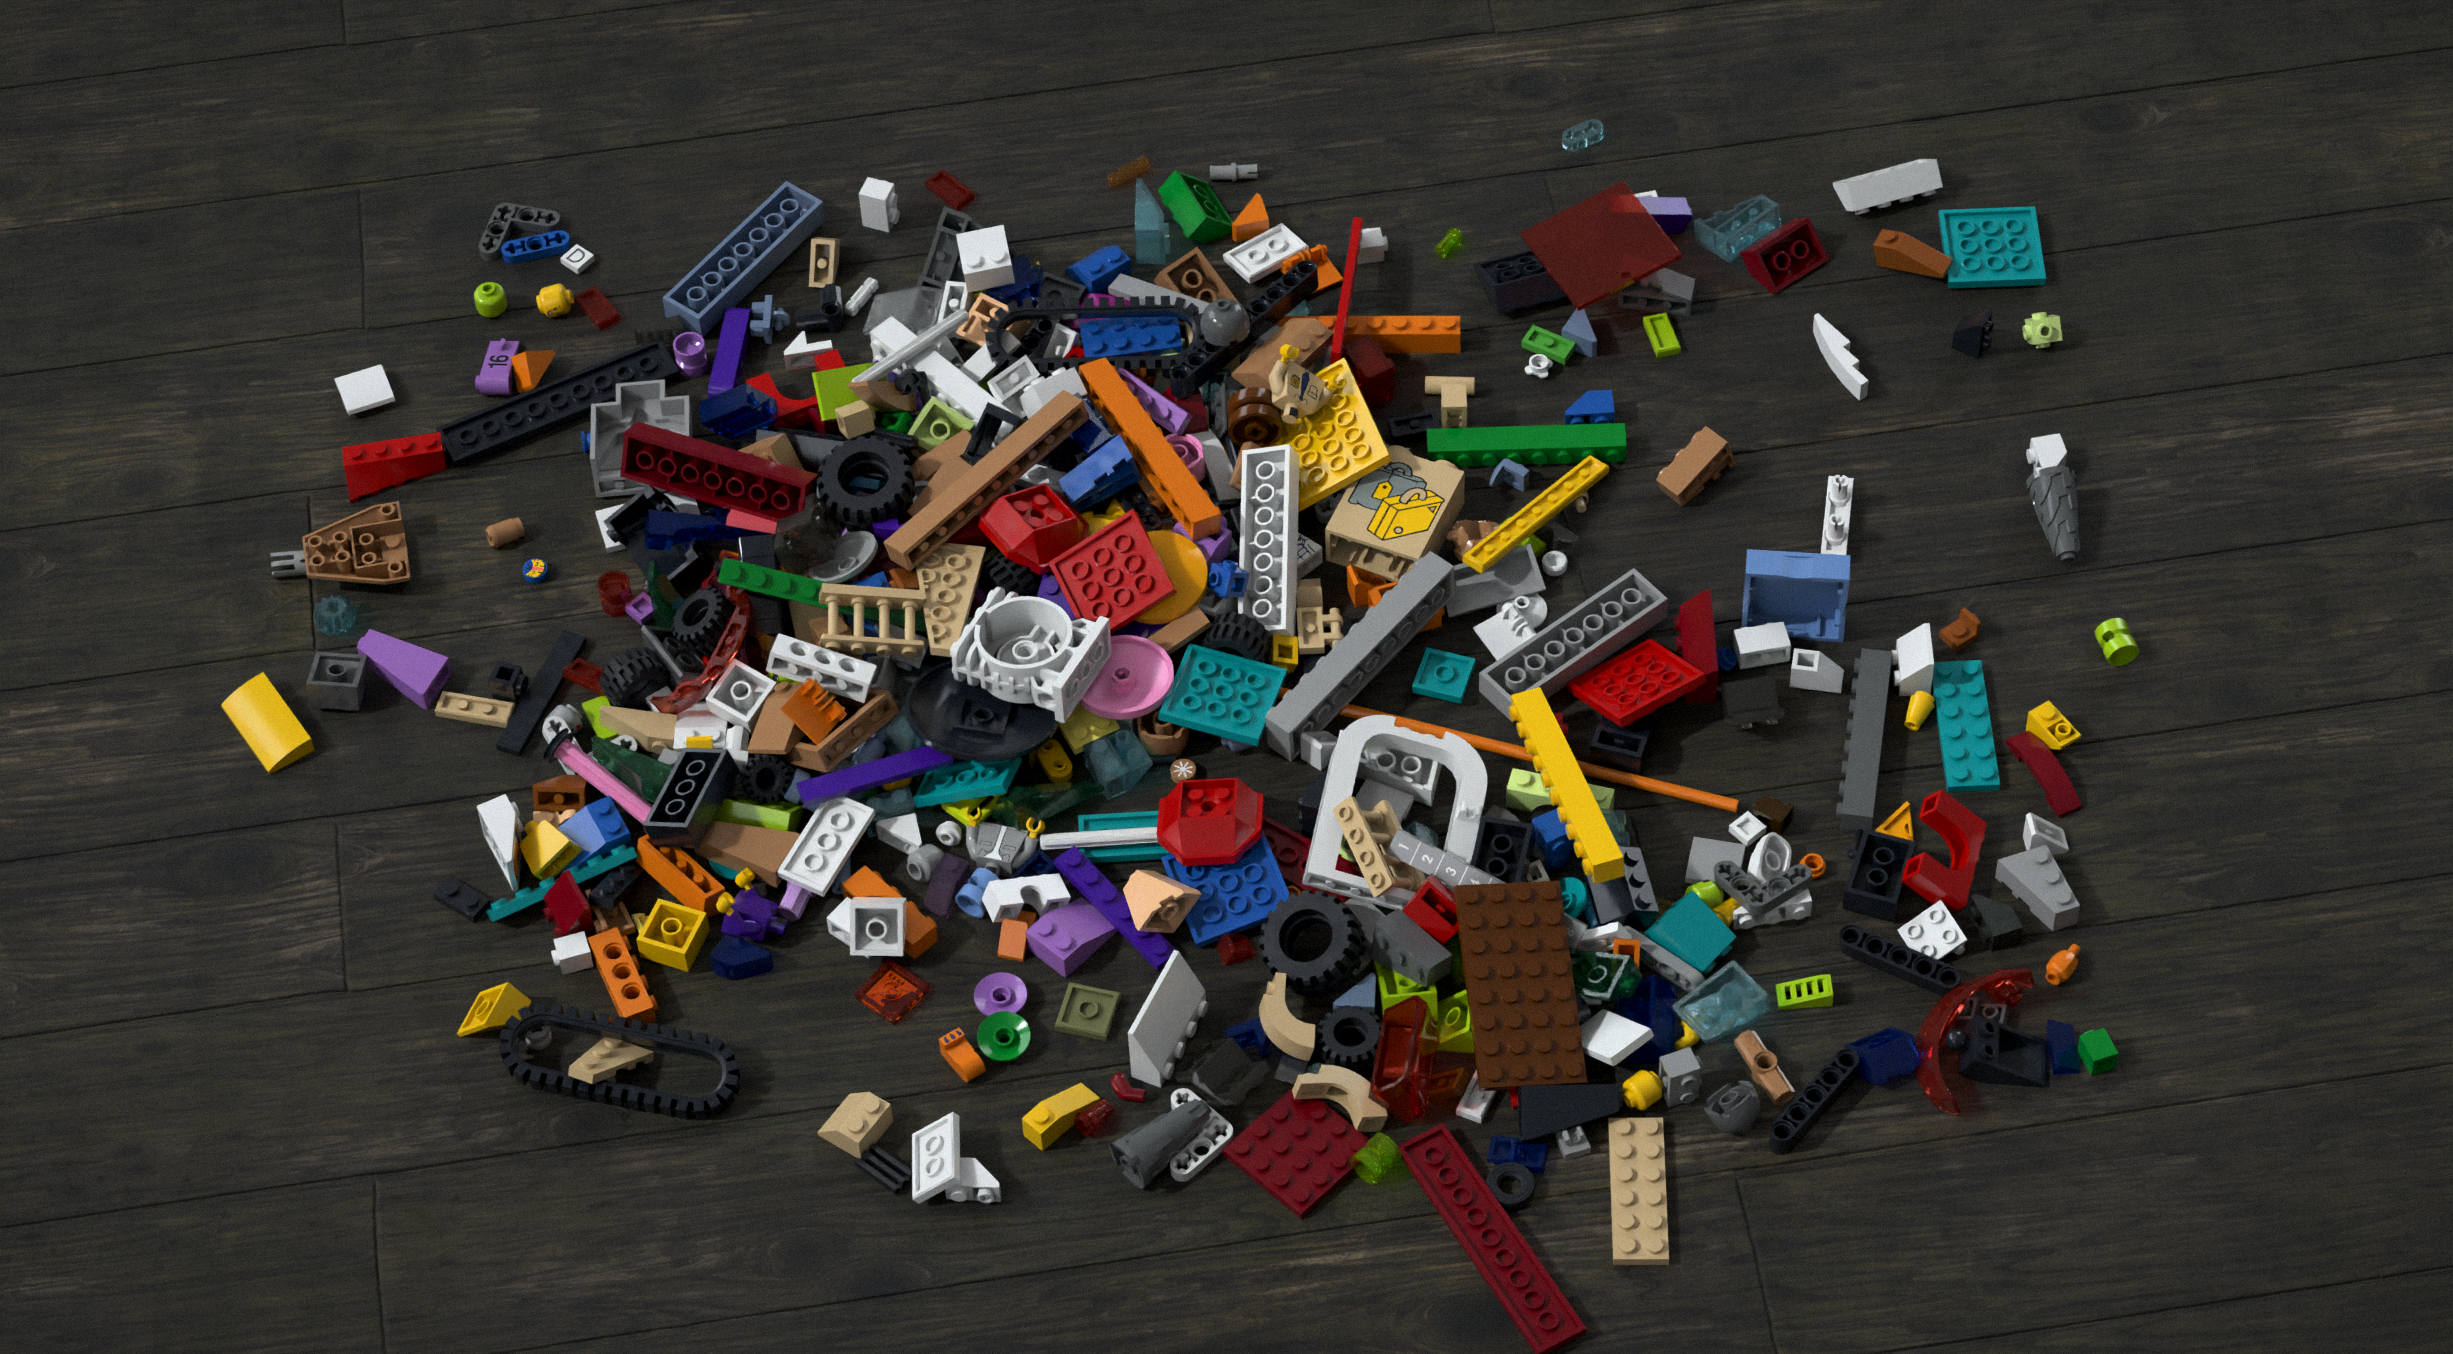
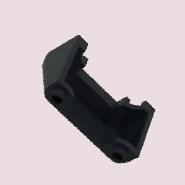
M650 484L603 521L609 529L606 533L615 543L619 541L625 545L645 575L643 589L651 598L655 596L660 599L713 571L714 561L676 505L668 496Z

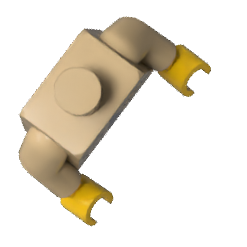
M1285 344L1280 348L1282 358L1277 360L1268 379L1272 390V403L1284 411L1283 421L1293 424L1297 422V419L1306 415H1312L1323 407L1333 395L1332 391L1335 388L1341 389L1346 385V379H1341L1336 385L1335 379L1339 374L1333 373L1328 377V386L1326 387L1324 380L1291 361L1299 356L1300 351L1296 347L1291 349V345Z

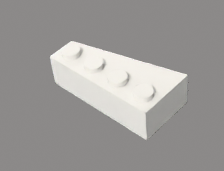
M1374 746L1367 748L1361 753L1356 776L1364 780L1369 778L1414 795L1415 801L1432 807L1442 764L1392 748Z

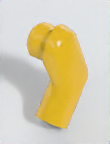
M1686 1016L1682 1019L1681 1025L1684 1026V1036L1674 1043L1677 1051L1688 1047L1691 1048L1700 1040V1022L1696 1017Z

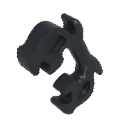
M915 369L904 370L899 377H895L896 390H905L903 395H913L918 389L923 407L931 399L925 371L917 372ZM922 409L910 412L909 415L914 417V421L907 423L909 430Z

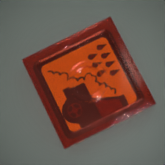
M889 958L854 993V996L859 1002L895 1026L930 989L928 984Z

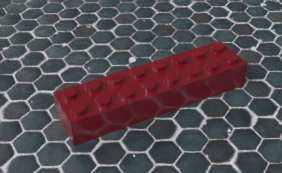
M641 422L635 423L624 434L620 477L647 485L650 484L657 488L800 530L813 520L818 474Z

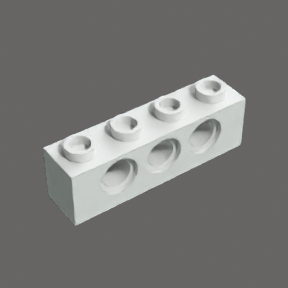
M779 633L771 649L766 671L804 683L808 677H811L813 680H818V683L825 691L828 690L829 692L864 703L872 686L877 665Z

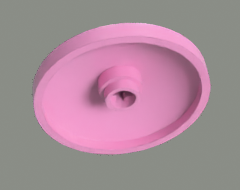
M1132 635L1111 636L1112 654L1079 703L1091 713L1109 719H1132L1154 711L1164 703L1165 698L1173 687L1174 669L1169 655L1158 644L1146 638Z

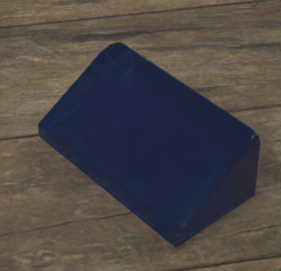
M2048 1019L2046 1035L2052 1074L2080 1073L2073 1026Z

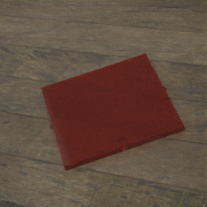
M1624 181L1520 232L1521 238L1545 267L1547 274L1552 276L1578 311L1683 258L1682 253L1655 221V217L1649 214Z

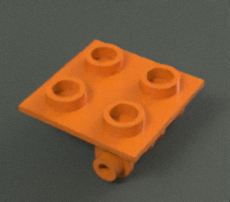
M1320 244L1316 245V247L1310 249V252L1307 249L1304 250V255L1299 252L1291 258H1285V261L1282 262V268H1280L1282 273L1285 274L1300 261H1314L1318 268L1319 287L1313 293L1343 281V277L1326 256L1328 249L1325 244L1322 246Z
M808 677L780 710L818 745L847 713L844 711L846 709L844 706L842 707L836 700L832 701L834 699L833 695L830 698L827 696L828 690L823 692L824 688L818 683V680Z

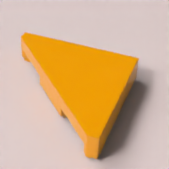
M1906 801L1875 831L1913 841L1910 803Z

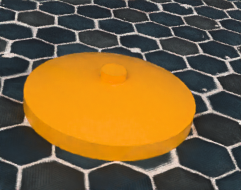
M1150 531L1147 533L1178 593L1136 618L1135 621L1145 624H1165L1172 622L1201 602L1208 586V569L1201 550L1188 538L1169 531Z

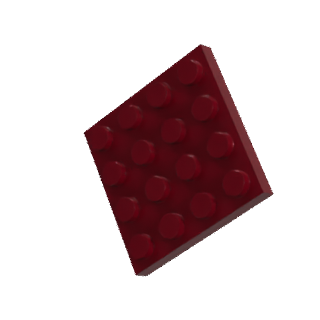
M1292 1087L1223 1149V1156L1302 1220L1376 1153L1377 1145L1360 1131H1356L1355 1127L1320 1099H1294Z

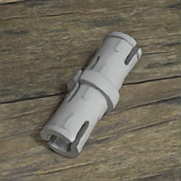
M1231 163V165L1225 166L1210 165V181L1232 179V182H1237L1236 179H1258L1257 164L1236 165V163Z

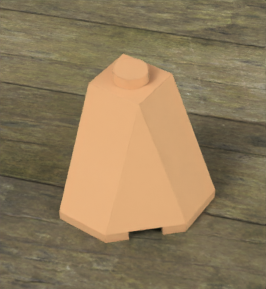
M1136 870L1123 888L1135 927L1138 931L1174 933L1202 895L1199 890L1158 872Z

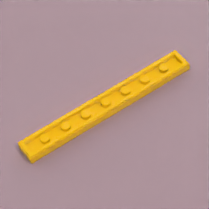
M1589 455L1465 553L1462 562L1483 574L1609 473V466Z

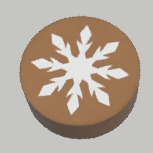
M1188 759L1176 760L1170 767L1171 779L1176 784L1183 780H1195V764Z

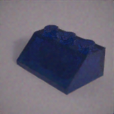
M1656 974L1616 992L1615 1014L1650 1028L1654 1035L1649 1041L1619 1063L1655 1065L1659 1063L1661 1056L1675 1052L1677 987Z

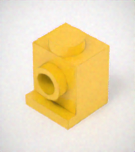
M1273 634L1271 637V647L1268 651V664L1287 669V675L1293 673L1298 665V637Z

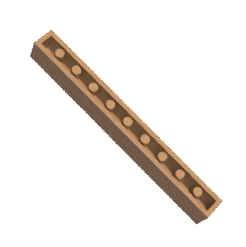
M1062 390L886 539L884 545L890 559L909 571L915 568L1090 419L1083 400Z

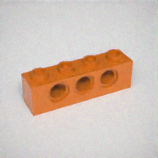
M615 927L588 937L591 955L619 1016L627 1018L629 1028L633 1019L643 1021L644 1026L648 1025L649 1022H656L655 1011L658 1010L657 1002L654 995L648 996L646 991L649 990L647 980L644 975L639 976L637 970H640V966L636 956H630L628 950H631L627 936H621L618 928Z

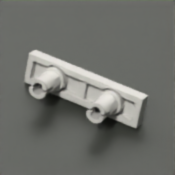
M1840 475L1828 477L1821 554L1846 555L1854 478H1848L1845 475H1842V477Z

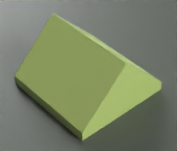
M932 396L920 411L908 434L917 436L919 438L918 445L930 451L962 430L967 429L970 431L974 422Z

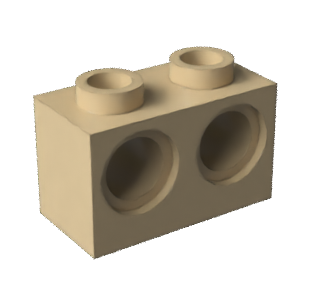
M1441 384L1442 428H1467L1466 384Z

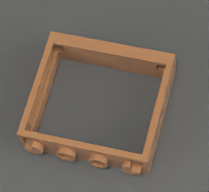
M870 688L864 703L837 695L840 699L838 703L841 706L846 704L861 707V709L817 746L798 742L787 754H770V756L776 757L784 763L828 773L895 717L899 710L890 692L881 689Z

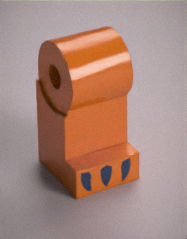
M959 1027L939 1038L941 1055L965 1082H969L986 1072L983 1061L974 1052V1049L965 1039V1034Z

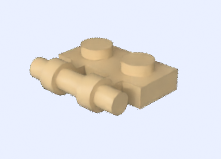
M1322 607L1296 608L1299 655L1325 653L1324 645H1330L1333 648L1338 640L1344 638V635L1341 633L1343 618L1338 608H1331L1328 615H1322ZM1323 627L1331 628V633H1323Z

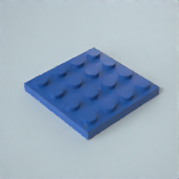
M1263 829L1262 837L1243 853V857L1236 864L1183 866L1176 860V856L1173 854L1161 857L1169 878L1199 890L1202 894L1185 917L1197 949L1268 922L1266 916L1269 911L1274 912L1278 908L1275 904L1281 899L1283 902L1289 899V891Z

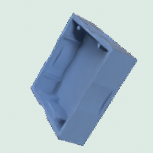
M1747 549L1741 628L1784 621L1789 638L1843 642L1851 555Z

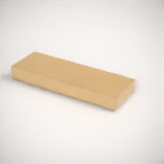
M442 691L435 708V715L506 728L516 711V705L511 702Z

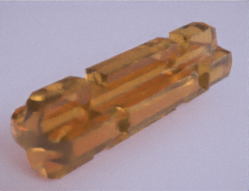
M1145 156L1136 159V163L1132 161L1117 169V172L1109 173L1106 176L1107 182L1111 187H1115L1121 184V180L1125 182L1140 174L1139 171L1144 172L1148 170L1150 163Z

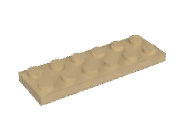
M1608 1118L1613 1265H1669L1663 1118Z

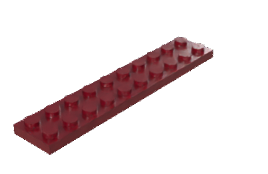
M1444 1123L1396 1146V1152L1535 1354H1548L1586 1334L1587 1328Z

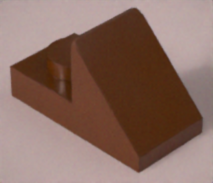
M1463 1067L1430 1075L1419 1098L1423 1101L1456 1111L1467 1089V1083L1472 1073Z

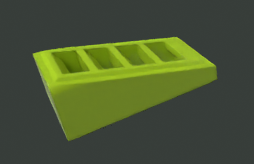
M1830 974L1776 984L1775 987L1779 1010L1829 1007L1833 1003ZM1809 990H1812V995H1808ZM1796 991H1801L1802 997L1797 998ZM1785 992H1790L1791 999L1786 1000Z

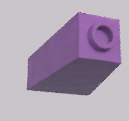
M369 629L366 635L358 641V654L367 655L366 667L423 709L427 710L452 674L449 657Z

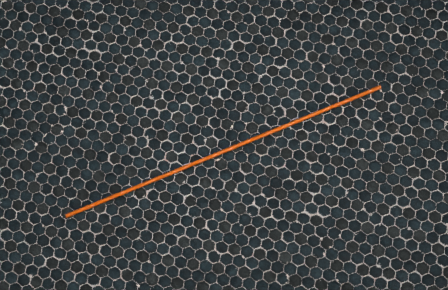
M722 549L719 560L725 552L739 556V553ZM781 564V571L810 578L808 570ZM1171 660L1174 674H1176L1181 662ZM1282 687L1277 699L1282 700L1285 693L1291 689ZM1347 704L1339 713V715L1355 719L1371 715L1396 717L1394 726L1407 727L1411 731L1431 734L1439 739H1442L1447 731L1464 739L1473 748L1533 762V755H1528L1526 748L1352 704ZM1576 760L1585 776L1735 813L1738 810L1739 800Z

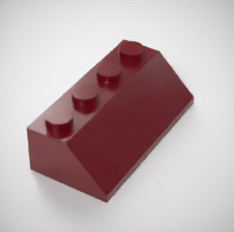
M1707 589L1680 605L1679 616H1674L1675 632L1679 631L1680 635L1676 637V652H1681V659L1705 673L1707 683L1699 686L1696 690L1684 694L1685 703L1716 702L1718 663L1711 589Z

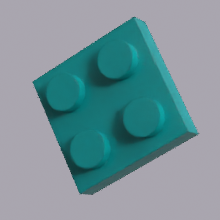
M1427 647L1414 679L1412 692L1461 704L1474 671L1476 659Z

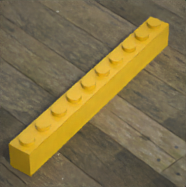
M1541 687L1511 695L1512 706L1508 707L1510 718L1512 721L1517 722L1516 727L1519 737L1525 738L1526 751L1528 755H1533V765L1536 772H1541L1540 776L1543 787L1545 789L1549 788L1550 801L1553 806L1557 805L1558 807L1557 814L1560 822H1565L1566 824L1565 829L1568 839L1574 840V850L1577 857H1582L1583 859L1582 865L1585 874L1591 876L1594 884L1625 876L1624 857Z

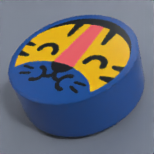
M530 559L522 568L524 578L529 583H540L548 577V567L542 559Z

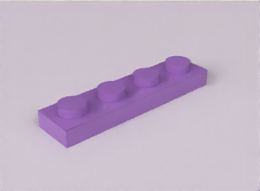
M1120 367L1118 375L1123 381L1127 382L1131 393L1138 397L1145 412L1148 411L1154 421L1171 433H1178V436H1181L1193 416L1128 370Z

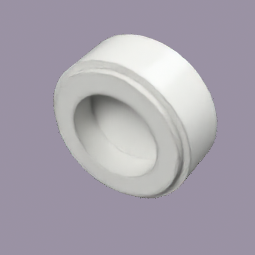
M1559 551L1546 553L1542 559L1543 571L1551 576L1562 575L1567 570V557Z

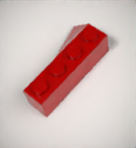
M440 432L342 447L344 469L351 503L359 501L358 497L370 493V496L379 494L380 489L392 485L396 488L404 485L403 483L411 478L418 480L447 469L445 450Z

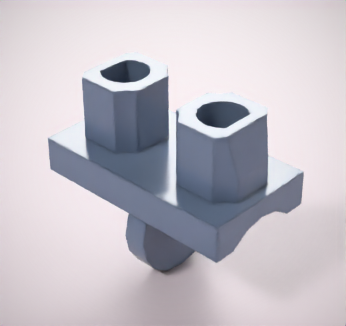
M765 295V302H752V318H763V320L750 321L751 336L764 337L765 344H772L773 327L776 330H782L783 327L788 326L790 323V316L787 312H784L783 308H777V311H775V308L772 306L773 295Z

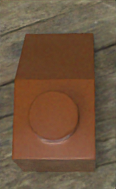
M564 774L533 784L534 810L566 811L575 809L578 812L588 805L591 799L590 783L580 775Z

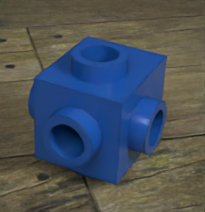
M1223 560V563L1212 562L1207 587L1214 590L1216 596L1222 598L1244 597L1250 573L1239 568L1238 563L1231 560Z

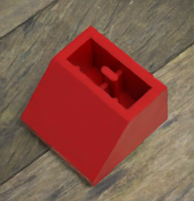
M1431 873L1402 909V912L1439 944L1443 945L1458 931L1454 893Z

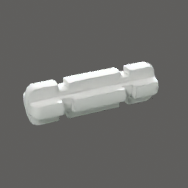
M871 277L867 278L850 298L851 300L845 304L844 312L851 317L855 316L872 296L871 293L878 289V281Z

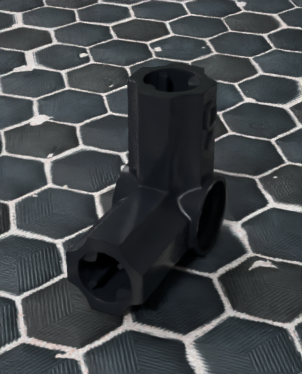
M834 283L825 284V287L820 290L821 308L795 312L798 332L825 328L828 332H839L845 327L842 290L840 286H836Z

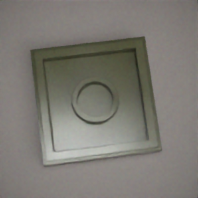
M1069 982L1055 1023V1031L1107 1041L1121 1000V993Z

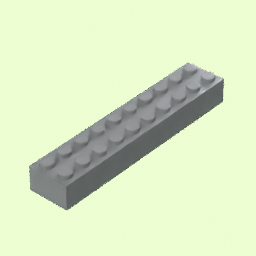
M1431 551L1424 558L1420 557L1416 561L1414 568L1408 574H1403L1398 584L1392 590L1386 591L1381 601L1375 607L1369 608L1365 617L1359 623H1355L1350 628L1349 633L1342 640H1338L1326 656H1322L1318 660L1315 668L1310 673H1305L1301 677L1299 684L1293 690H1288L1276 707L1269 709L1265 716L1267 745L1289 761H1292L1301 752L1300 737L1302 733L1322 731L1435 616V612L1442 609L1455 596L1454 566Z

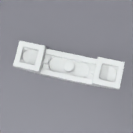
M1209 428V431L1189 434L1196 437L1202 444L1205 472L1211 486L1214 487L1216 502L1241 498V492L1229 485L1233 468L1223 446L1212 430ZM1222 509V510H1221L1222 515H1224V514H1225L1228 510H1230V509H1227V510H1223V509Z

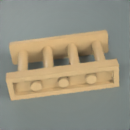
M822 583L819 593V604H826L828 606V634L821 635L819 647L834 652H851L855 655L872 653L883 657L890 655H902L905 658L920 657L924 648V641L915 640V611H921L925 600V590ZM840 605L852 606L854 608V636L838 635V609ZM865 607L879 609V638L864 637ZM890 609L905 611V639L889 638Z
M1349 796L1333 809L1373 897L1379 898L1392 887L1416 892L1426 880L1424 873L1386 853L1397 829H1402L1388 800H1382L1369 811L1360 809L1354 796ZM1377 844H1379L1383 854H1381ZM1388 866L1390 867V869H1391V871H1392V873H1393V876L1391 875V873H1390V871H1389V869H1388Z

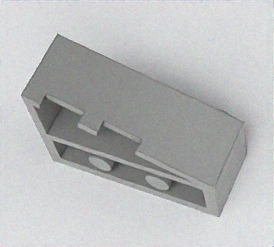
M2047 845L1997 861L1995 878L2000 883L2004 882L2013 891L2012 894L2017 899L2021 898L2030 907V911L2049 929L2056 931L2077 924L2080 905Z

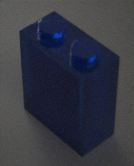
M747 383L700 402L701 424L730 440L737 439L757 429L778 422L777 400Z

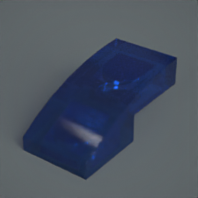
M1492 1136L1487 1161L1495 1165L1514 1162L1525 1166L1530 1172L1544 1173L1549 1149L1547 1144L1520 1143L1518 1137Z

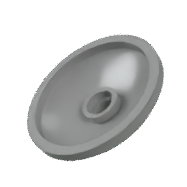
M867 531L850 532L832 540L821 548L811 560L808 568L810 578L832 584H843L852 581L860 576L874 560L878 549L877 540L873 534Z

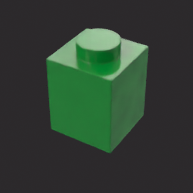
M2105 1028L2096 1031L2089 1030L2080 1035L2077 1051L2091 1076L2116 1068L2119 1053Z

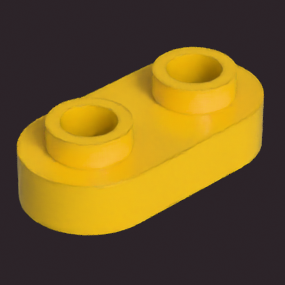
M1050 738L1048 742L1038 748L1037 760L1048 778L1055 783L1067 782L1073 775L1072 763L1060 743Z

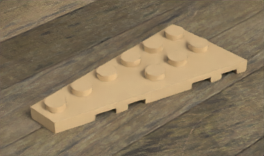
M944 542L915 567L919 590H925V600L922 607L931 655L951 657V646L959 640L966 626L985 560L986 547Z

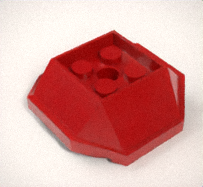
M1046 483L1001 496L991 502L982 510L978 527L1007 559L1019 565L1030 567V571L1042 575L1052 571L1048 562L1086 539L1089 524L1061 494L1054 493Z
M1239 778L1180 781L1167 797L1159 800L1157 841L1168 852L1176 856V860L1183 866L1236 864L1243 857V853L1262 837L1264 796L1262 793L1253 791Z

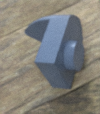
M1503 459L1492 473L1490 486L1496 487L1505 482L1524 492L1529 486V470L1521 464H1517L1509 459Z

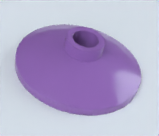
M999 972L990 974L977 984L974 991L975 1005L986 1016L1001 1011L1017 1014L1027 1001L1025 984L1020 978L1010 973Z

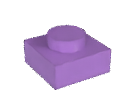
M645 592L625 605L626 613L642 626L661 612L660 605Z

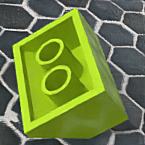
M726 796L713 821L796 832L805 808H803L802 804H794L783 800H771V803L759 802L753 798H743V796H738L737 798Z

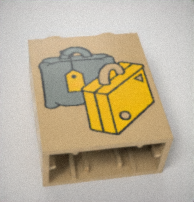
M1392 445L1387 447L1392 458L1391 462L1349 484L1325 528L1327 561L1345 567L1352 564L1381 575L1386 580L1396 582L1399 581L1403 574H1408L1414 568L1416 561L1420 557L1424 558L1429 551L1436 555L1438 554L1447 537V533L1450 531L1464 505L1465 472L1459 470L1449 461L1437 460L1433 462L1412 455L1404 447Z

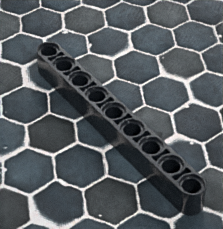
M1311 260L1300 261L1245 307L1250 322V331L1243 341L1239 343L1237 340L1231 341L1230 346H1216L1205 340L1177 363L1169 372L1172 395L1177 398H1186L1192 395L1319 287L1317 264Z

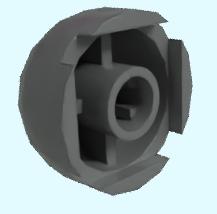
M1216 300L1210 303L1202 313L1200 322L1201 332L1208 343L1216 346H1230L1231 341L1237 340L1239 343L1249 334L1250 322L1247 311L1235 300Z
M1738 1081L1740 1086L1733 1088L1730 1084H1727L1715 1091L1706 1101L1708 1108L1704 1107V1111L1711 1122L1721 1131L1729 1133L1746 1132L1753 1126V1123L1760 1114V1099L1754 1086L1749 1081Z

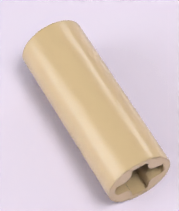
M1426 376L1425 394L1441 395V384L1456 383L1466 384V395L1474 396L1475 377Z

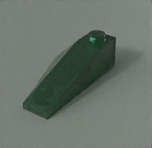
M649 561L647 582L656 627L672 629L673 617L684 600L657 563Z
M1569 949L1575 992L1588 999L1614 1001L1633 996L1643 975L1630 955Z

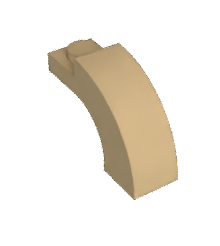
M1276 972L1273 981H1268L1266 994L1263 995L1259 1006L1262 1027L1270 1040L1282 1051L1295 1058L1309 1061L1314 1050L1315 1025L1304 1023L1296 1019L1289 1012L1285 1003L1286 973Z

